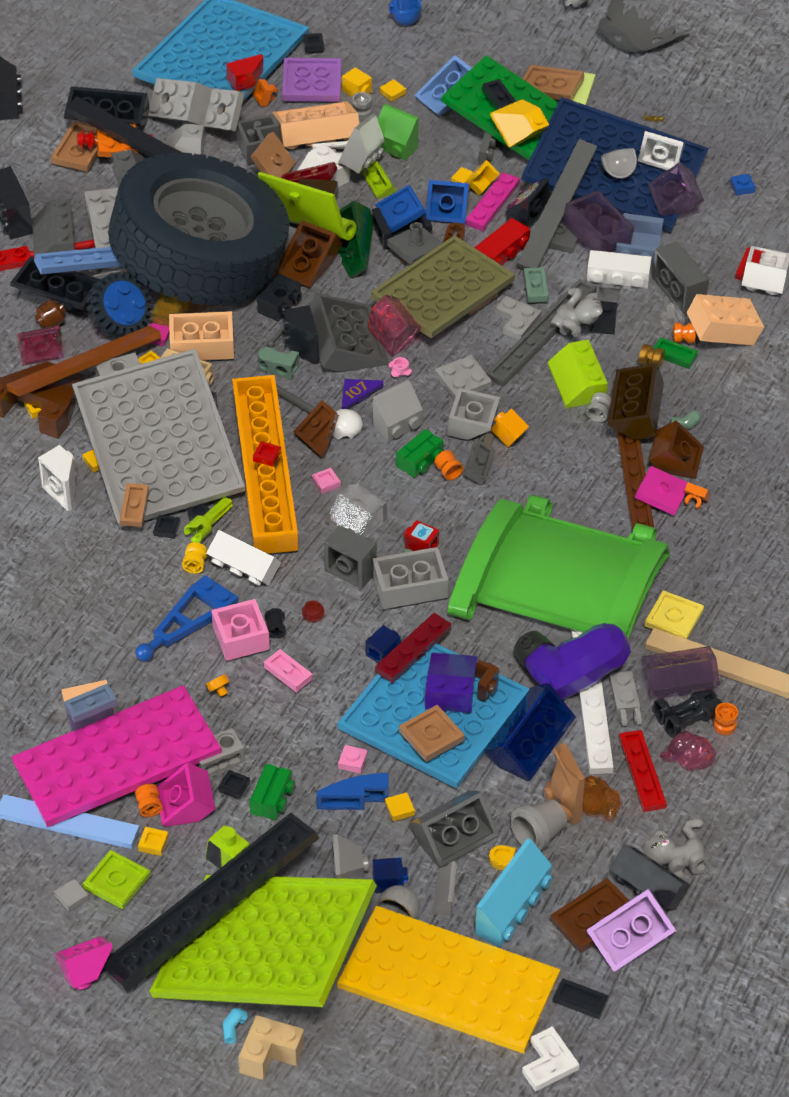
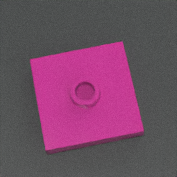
M650 466L635 498L675 516L686 494L685 487L688 482Z

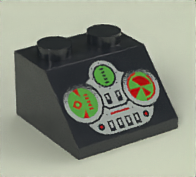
M549 179L539 180L528 185L522 192H519L514 202L510 203L506 208L507 221L513 218L531 229L540 218L548 202Z

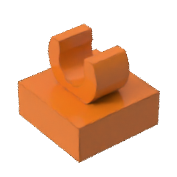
M258 79L253 96L260 106H268L269 101L275 100L272 92H277L278 89L273 84L269 85L265 79Z
M689 482L685 487L687 494L685 504L689 506L690 501L693 499L697 500L695 507L698 510L702 507V501L708 503L711 496L708 489Z

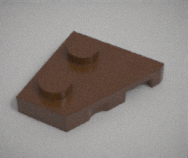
M322 400L293 432L324 458L339 415Z

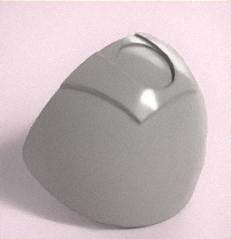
M634 148L612 151L602 155L601 162L604 169L610 175L616 178H625L636 167V152Z
M402 885L391 886L379 897L377 906L380 907L385 900L395 901L408 911L411 918H418L420 913L419 899L410 888Z

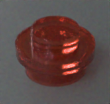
M316 600L308 601L302 608V616L307 621L315 622L324 617V607Z

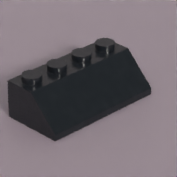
M70 87L64 119L82 121L66 112L67 107L77 96L128 124L142 126L147 121L149 112L147 93Z
M30 256L10 282V286L81 310H87V306L91 305V303L87 302V298L91 296L89 291L100 279L77 271L40 274L34 257Z

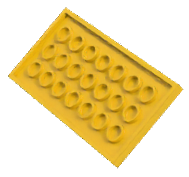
M376 905L337 982V988L524 1054L558 980L560 969Z

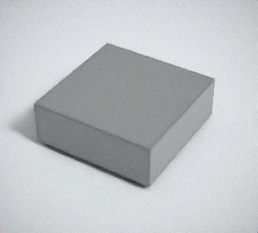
M75 879L54 891L55 897L68 912L89 900L87 892Z

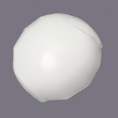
M350 409L336 411L339 417L332 436L340 440L344 436L352 439L360 434L363 422L361 416L356 411Z

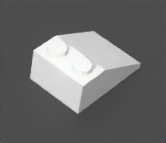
M751 246L742 286H746V289L752 291L761 289L766 290V293L772 295L782 294L789 265V253ZM754 249L764 251L761 254L759 263L751 262Z

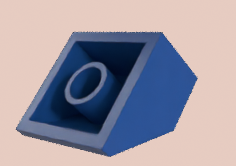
M429 180L426 205L427 220L465 224L470 184Z

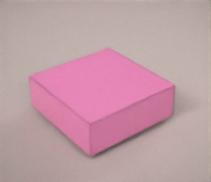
M331 467L311 475L313 483L321 494L341 487V481Z

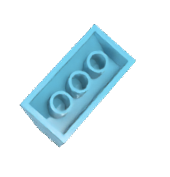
M526 839L476 906L475 935L500 948L506 940H511L515 933V927L518 923L522 924L529 908L538 903L540 893L543 889H548L553 880V876H551V863L531 839Z

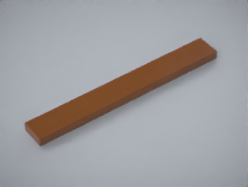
M151 326L144 327L8 383L7 389L18 397L156 341L162 338L161 332Z

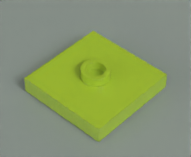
M110 850L82 885L83 889L124 909L151 876V871Z

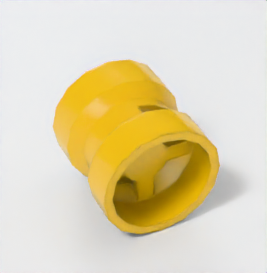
M196 542L187 545L185 550L186 556H184L182 561V567L185 571L193 574L203 571L204 560L207 558L206 553L208 551L206 546Z

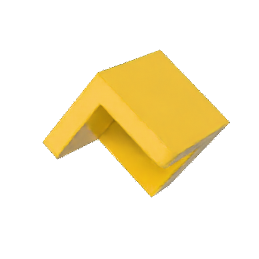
M486 160L472 172L465 183H469L470 188L479 196L500 173Z

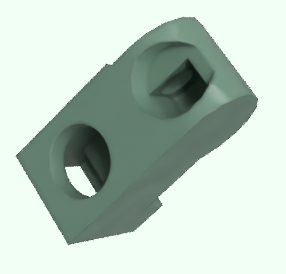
M271 347L262 348L258 352L259 369L269 374L292 380L299 367V352L290 351L289 354L275 351Z

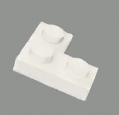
M553 1026L531 1037L530 1043L541 1058L522 1067V1073L535 1092L579 1070V1063Z

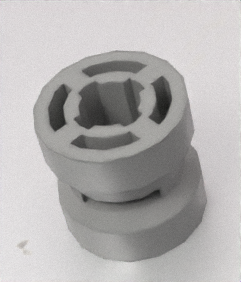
M365 92L356 93L352 98L353 108L358 112V118L364 120L372 114L371 95Z
M595 393L592 396L591 404L588 406L587 416L595 422L605 421L610 410L612 398L606 393Z

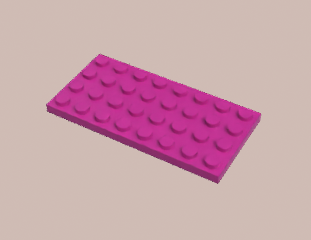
M182 685L78 730L71 731L11 756L48 828L131 793L144 784H152L171 776L187 762L197 765L202 760L222 753V749L185 686Z

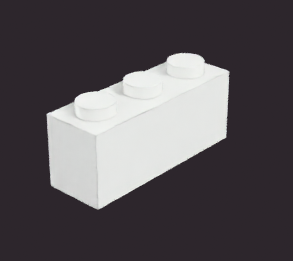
M590 250L587 282L648 288L651 257Z
M218 530L206 553L213 558L211 560L212 563L222 568L224 565L231 567L230 572L240 577L242 574L249 576L248 580L258 586L261 583L269 586L281 564L275 557Z

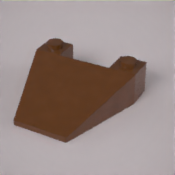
M46 361L0 377V417L4 418L18 400L41 409L38 413L40 432L59 439L70 424L77 401L72 384L83 381L84 375L76 373L20 397L9 392L7 384L50 367L54 363Z

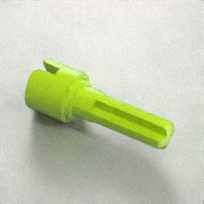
M223 497L206 514L196 516L184 527L185 535H189L191 532L194 534L191 542L200 543L211 533L212 525L232 508V500Z

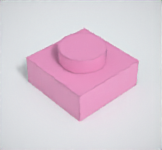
M345 745L338 762V769L361 774L368 756L367 750Z

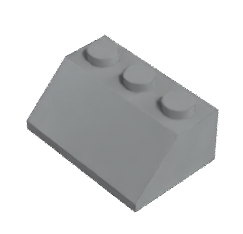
M372 113L354 128L338 161L357 173L364 169L367 170L370 164H374L376 159H380L384 152L382 147L385 140L375 114Z

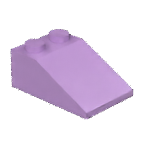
M647 889L586 931L615 972L676 932L677 929L651 890Z

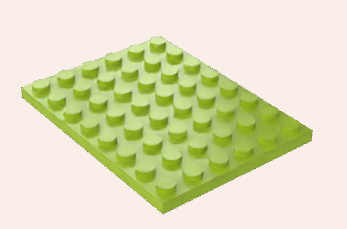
M206 875L203 881H205L211 875ZM272 877L219 918L213 925L200 933L194 940L180 949L174 956L165 961L149 992L153 998L323 1007L377 885L373 879Z

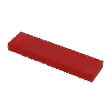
M642 730L619 733L618 739L642 811L666 809L667 803Z

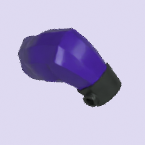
M608 623L595 625L578 637L562 642L558 647H555L540 632L530 631L517 640L514 646V653L525 671L529 672L537 684L548 694L558 699H566L592 687L609 672L623 665L630 654V640L623 630L614 624Z

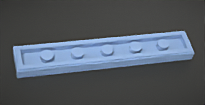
M3 794L0 801V819L128 849L133 848L140 831L139 825L87 813H81L47 828L33 801Z

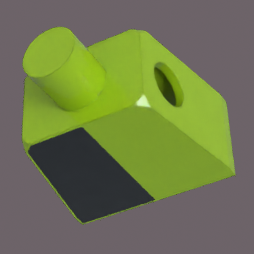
M223 826L209 838L205 859L220 869L250 844L238 835L233 827Z

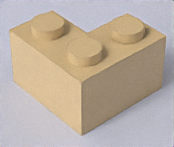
M256 1015L238 1057L239 1072L264 1080L272 1059L297 1066L305 1046L304 1029Z

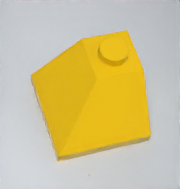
M523 99L490 113L509 148L540 135L549 126L541 109Z

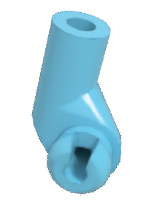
M241 1008L232 1009L223 1021L225 1043L232 1044L237 1041L235 1027L238 1023L243 1024L247 1021L248 1014L245 1010H241Z

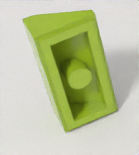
M378 161L362 172L377 199L390 196L398 191Z

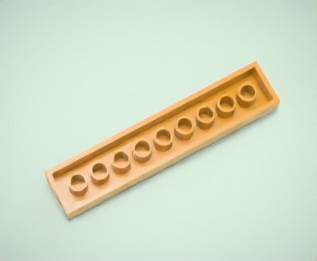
M275 375L232 379L233 399L253 547L267 554L298 551V531ZM261 441L281 447V454L273 467L253 461V455Z

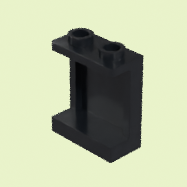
M380 208L372 209L373 228L383 250L391 249L388 247V239L409 230L410 225H414L415 222L421 223L423 228L429 233L432 231V223L430 219L427 220L426 214L391 233Z

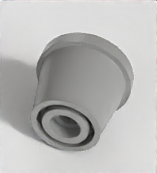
M553 799L530 806L522 805L516 808L511 816V828L517 841L523 845L526 839L529 838L540 851L546 848L550 840L567 824L564 809Z

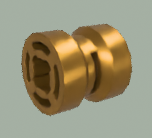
M643 344L639 353L638 363L642 365L658 363L660 369L664 360L665 350L661 348L654 349L651 345Z

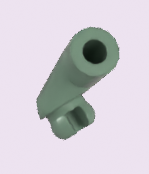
M692 410L683 418L672 416L671 422L677 420L685 429H691L700 422L701 414L696 410Z

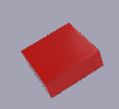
M261 441L253 455V461L273 467L281 454V447Z

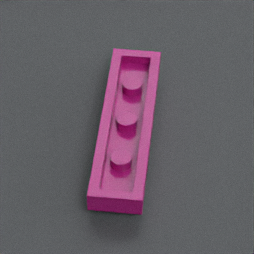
M502 172L466 218V225L484 231L520 185V178Z

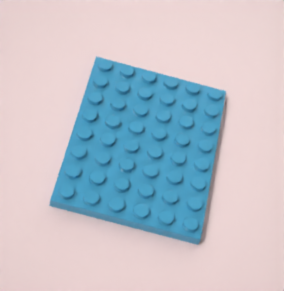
M204 0L132 70L133 77L152 84L156 83V78L197 82L210 88L235 91L227 80L226 63L262 54L263 73L259 79H265L303 40V34H309V27L235 0ZM257 83L252 88L240 91L244 93L243 101L255 90Z

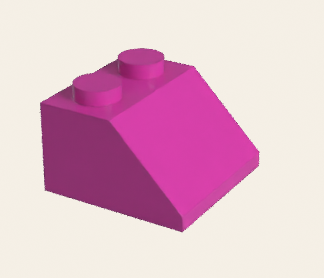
M185 763L157 786L160 795L159 799L163 806L160 816L162 825L165 827L199 822L215 810L209 773L193 764Z

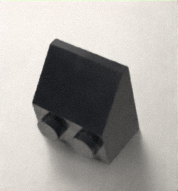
M310 305L285 309V318H282L283 330L286 331V333H283L284 345H288L289 351L299 352V358L314 365L319 364L318 332Z

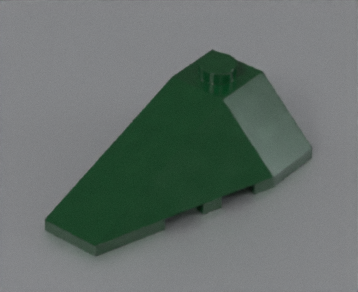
M352 201L339 210L341 217L353 220L356 223L355 235L350 240L340 238L342 245L338 251L342 258L341 262L351 278L367 270L373 229L371 209L356 201Z

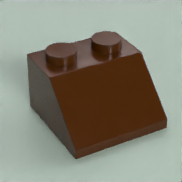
M676 420L657 429L649 461L659 470L670 475L694 479L698 473L704 446Z

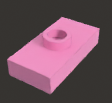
M281 649L264 661V668L295 692H298L313 680L311 672Z

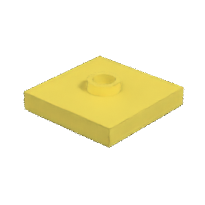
M663 590L645 620V627L650 629L656 628L688 639L704 612V605Z

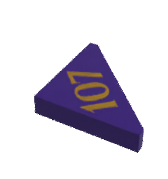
M344 379L342 409H347L355 403L359 404L370 397L372 392L377 389H383V380Z

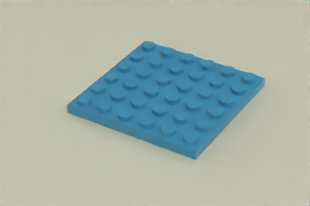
M436 643L393 684L377 674L339 720L338 729L457 789L530 695V689L499 674L498 688L493 695L490 694L485 702L477 698L478 683L481 679L475 676L472 713L444 711L464 733L465 741L426 762L399 732V725L428 710L425 709V690L431 653L457 654Z

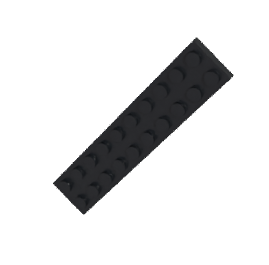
M289 813L107 958L102 970L127 993L190 941L194 940L200 933L213 925L229 910L233 909L244 898L252 894L264 882L272 878L274 874L311 847L313 843L320 839L317 832L295 815Z

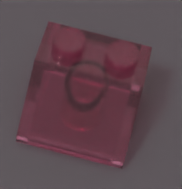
M384 295L371 309L368 327L391 356H394L421 328L396 297Z
M60 326L16 334L17 348L22 366L64 358Z

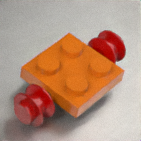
M95 128L96 136L92 130H90L89 134H84L83 130H81L80 134L77 133L76 144L80 146V149L82 150L84 146H88L89 150H91L94 144H96L98 157H112L111 153L129 149L138 153V150Z

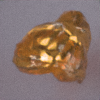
M591 775L585 778L582 807L587 815L603 814L607 818L617 817V812L621 807V797L618 791L610 788L608 783L598 776Z

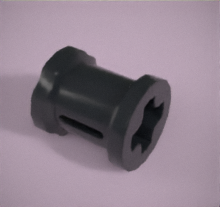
M272 608L265 613L269 637L274 639L281 638L286 634V627L283 625L285 613L278 608Z

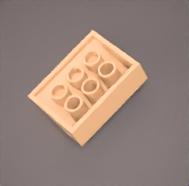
M347 101L272 112L279 124L280 141L287 149L297 148L301 144L312 146V144H317V142L321 141L331 143L336 142V139L344 138V140H349L354 128L359 125L358 112Z

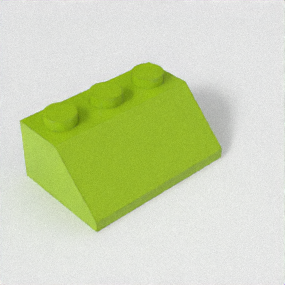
M589 339L568 343L548 361L547 365L565 408L591 404L592 396L595 393L602 392L607 394L608 383Z

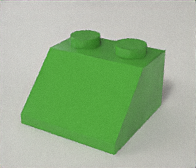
M385 104L378 117L385 140L382 147L384 152L406 161L418 149L419 118Z

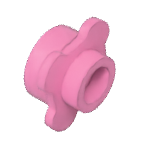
M403 357L395 358L389 363L393 377L408 376L412 373V370L409 368V361Z

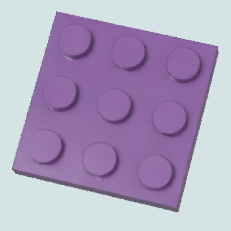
M284 58L282 101L340 102L341 58Z

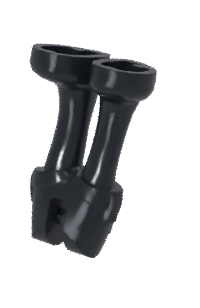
M710 689L694 692L691 694L690 699L675 706H669L668 702L662 698L655 700L653 706L659 724L664 725L667 735L675 737L687 725L699 719L708 720L714 717L715 708L723 702L717 698L714 690ZM694 710L693 712L683 717H678L679 715Z

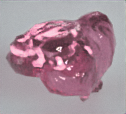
M684 731L673 737L667 751L662 752L660 757L667 762L678 761L687 770L703 769L714 763L716 751L706 738Z

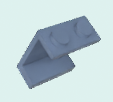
M624 213L619 243L616 245V253L650 256L651 265L654 266L655 249L660 247L664 218Z
M108 684L64 701L72 732L115 714L114 706L118 705L117 699Z

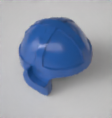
M391 0V3L388 5L389 12L393 14L394 19L398 23L412 25L421 16V1L423 0Z

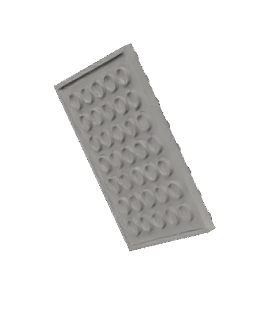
M196 348L72 384L119 528L125 527L120 525V516L127 483L149 485L144 521L245 491L242 477Z

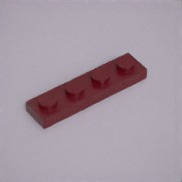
M433 613L375 666V672L393 684L451 630L452 623Z

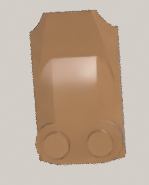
M562 743L553 749L555 768L551 781L545 783L543 795L546 800L553 799L557 801L565 811L567 822L573 825L581 822L585 778L566 743Z

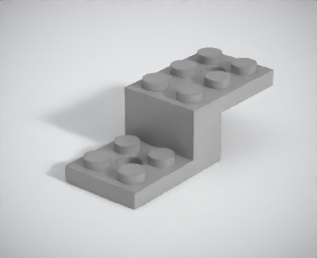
M156 78L148 116L181 121L187 124L204 125V128L236 132L244 93L210 88L197 82Z
M118 188L84 192L91 236L94 239L95 248L111 247L109 243V223Z

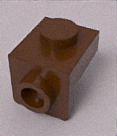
M478 660L476 663V677L481 680L478 683L477 698L486 702L490 694L493 695L498 688L499 668L491 663Z

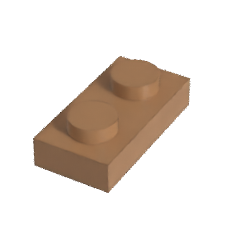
M126 484L120 525L143 527L149 485Z

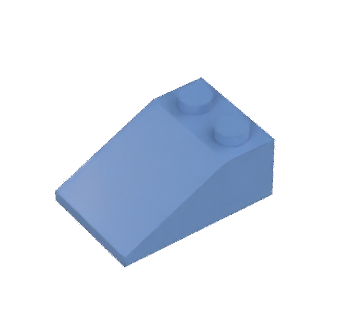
M454 55L414 96L438 116L452 110V108L441 102V97L471 67Z

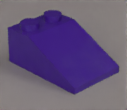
M431 653L425 690V709L438 705L443 711L472 713L477 656Z

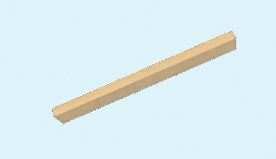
M653 628L645 644V649L789 699V674Z

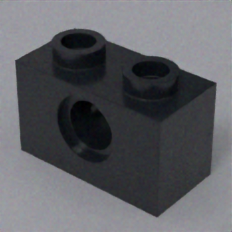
M279 274L257 297L258 313L279 322L285 316V309L292 308L301 300V283Z

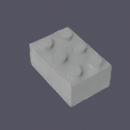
M438 547L372 558V576L382 609L448 598L449 580Z

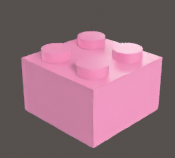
M255 599L212 610L213 630L226 661L270 650L269 631Z

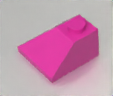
M100 935L54 953L68 984L72 988H77V990L91 986V982L98 979L111 952L112 944Z

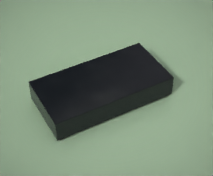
M562 978L553 996V1003L596 1019H600L609 1000V995L564 978Z

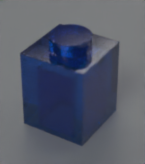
M383 625L365 641L366 656L379 663L401 643V636L395 630H391Z
M402 857L372 859L373 880L377 885L374 893H383L387 888L395 885L404 886V882L408 881L407 867L402 866Z

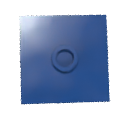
M410 184L375 204L376 208H380L391 233L427 213Z

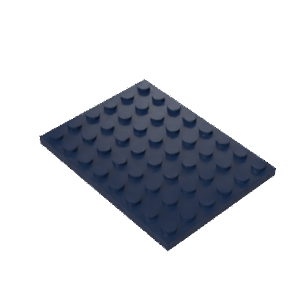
M561 97L548 122L549 126L544 130L522 173L521 180L533 184L547 178L549 179L548 190L553 191L578 140L581 139L597 145V151L573 198L622 216L624 213L664 218L663 230L671 233L709 148ZM645 131L685 143L676 173L638 162ZM634 148L637 163L634 171L629 176L616 178L604 169L601 162L602 155L620 149Z

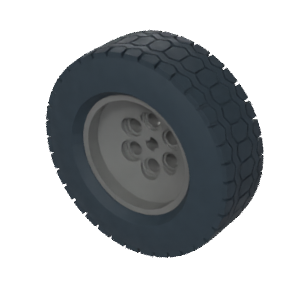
M166 153V155L160 154L146 158L136 163L125 173L118 187L110 218L109 243L115 257L124 269H127V272L134 278L137 277V280L144 285H149V288L159 293L163 291V295L171 298L177 296V300L185 302L191 300L192 303L202 305L205 302L206 305H219V303L221 305H229L233 302L235 304L243 302L245 299L254 298L271 284L278 271L288 239L289 216L283 202L275 191L269 188L270 186L263 180H259L253 173H247L246 169L238 165L234 167L233 163L225 160L221 162L219 158L212 156L206 158V155L196 153L193 156L192 153Z

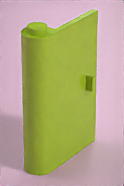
M259 172L257 174L259 180H263L268 184L269 188H272L280 197L287 210L289 222L299 225L301 220L336 233L339 238L350 240L355 235L356 223L353 220L341 217L335 194Z

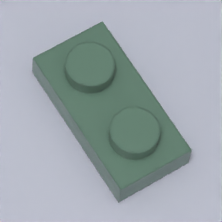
M544 267L524 268L528 303L548 302L549 295Z

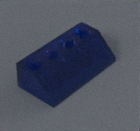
M549 683L531 687L484 751L499 768L526 781H530L576 716Z

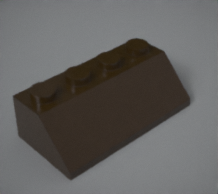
M658 363L616 369L608 418L609 427L635 440L656 437L664 385Z

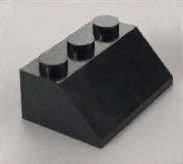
M1 56L0 120L19 119V111H22V99H19L22 98V89L18 87L22 86L21 74H17L16 66Z

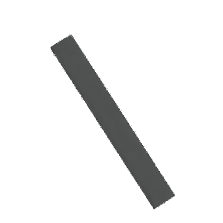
M581 139L578 140L517 262V267L521 269L539 268L597 151V145Z
M579 279L571 287L582 290V298L575 304L574 308H576L580 301L585 299L586 295L596 293L597 287ZM568 291L486 373L492 382L504 387L560 330L559 327L551 324V321L559 307L567 304L572 297L568 294Z

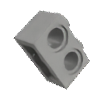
M233 728L220 731L214 735L222 749V753L202 760L195 766L208 771L209 776L245 762L244 747Z

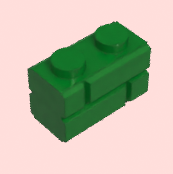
M427 429L423 430L396 452L397 468L404 472L406 471L413 478L420 473H425L434 462L436 456L444 451L443 440L436 435L434 436Z
M271 764L264 766L249 801L251 814L276 820L280 812H285L288 799H286L287 795L292 794L295 788V781L290 769L278 768Z

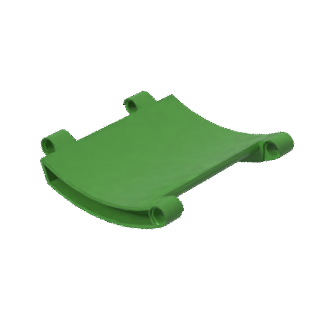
M531 494L524 510L522 504L500 498L484 521L469 550L448 604V615L470 621L477 604L480 603L582 633L602 623L614 624L623 630L629 639L647 593L661 567L670 556L669 545L655 540L657 528L636 523L632 534L630 533L628 538L549 517L553 503L550 499Z

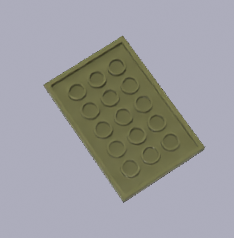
M454 235L372 290L370 298L428 337L433 338L515 281V274Z

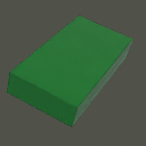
M661 337L653 347L654 349L661 348L665 350V361L690 369L698 357L697 350Z

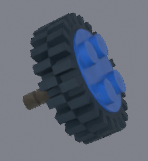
M111 273L95 283L89 291L91 296L87 298V302L91 303V305L87 306V310L93 311V314L89 315L91 320L95 318L97 322L94 323V326H101L102 328L99 331L101 333L108 332L107 336L110 338L115 335V339H118L144 328L149 324L150 321L148 319L153 314L149 312L153 309V304H148L152 297H146L145 295L149 292L148 288L142 289L143 283L140 281L136 283L137 277L134 278L132 276L129 278L130 273Z

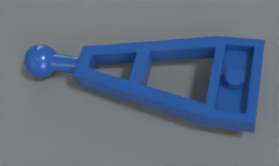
M204 575L186 591L155 629L154 639L148 644L142 643L138 645L135 651L136 657L140 661H149L153 657L154 650L161 644L168 647L212 622V610L193 621L181 614L194 597L214 610L239 603L238 596ZM174 622L182 626L170 634L165 633Z

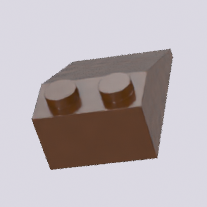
M301 220L281 259L276 275L282 274L311 289L334 261L342 241L336 233Z

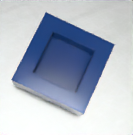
M750 174L730 177V184L736 196L755 193V185Z

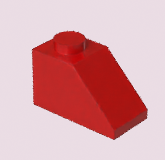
M262 54L226 63L227 80L235 91L254 87L263 73Z

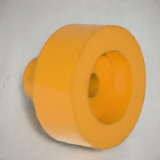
M225 673L205 685L209 692L216 689L221 697L228 693L224 684L230 681Z

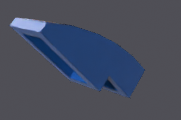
M389 773L355 776L317 791L316 795L317 810H365V802H385V798L389 797Z

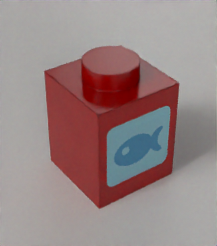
M416 520L404 533L405 549L418 551L438 547L439 529Z

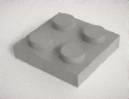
M472 355L435 369L434 375L453 400H455L458 388L481 392L492 387L491 379Z

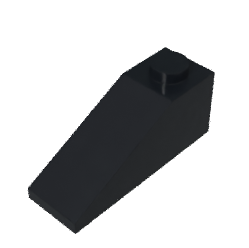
M599 287L598 299L602 304L603 312L594 323V333L615 334L620 289Z

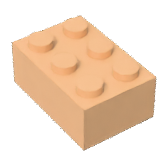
M696 294L687 311L700 341L755 345L764 329V325L751 300L747 298Z
M232 311L169 314L171 350L181 353L196 348L200 360L234 359Z

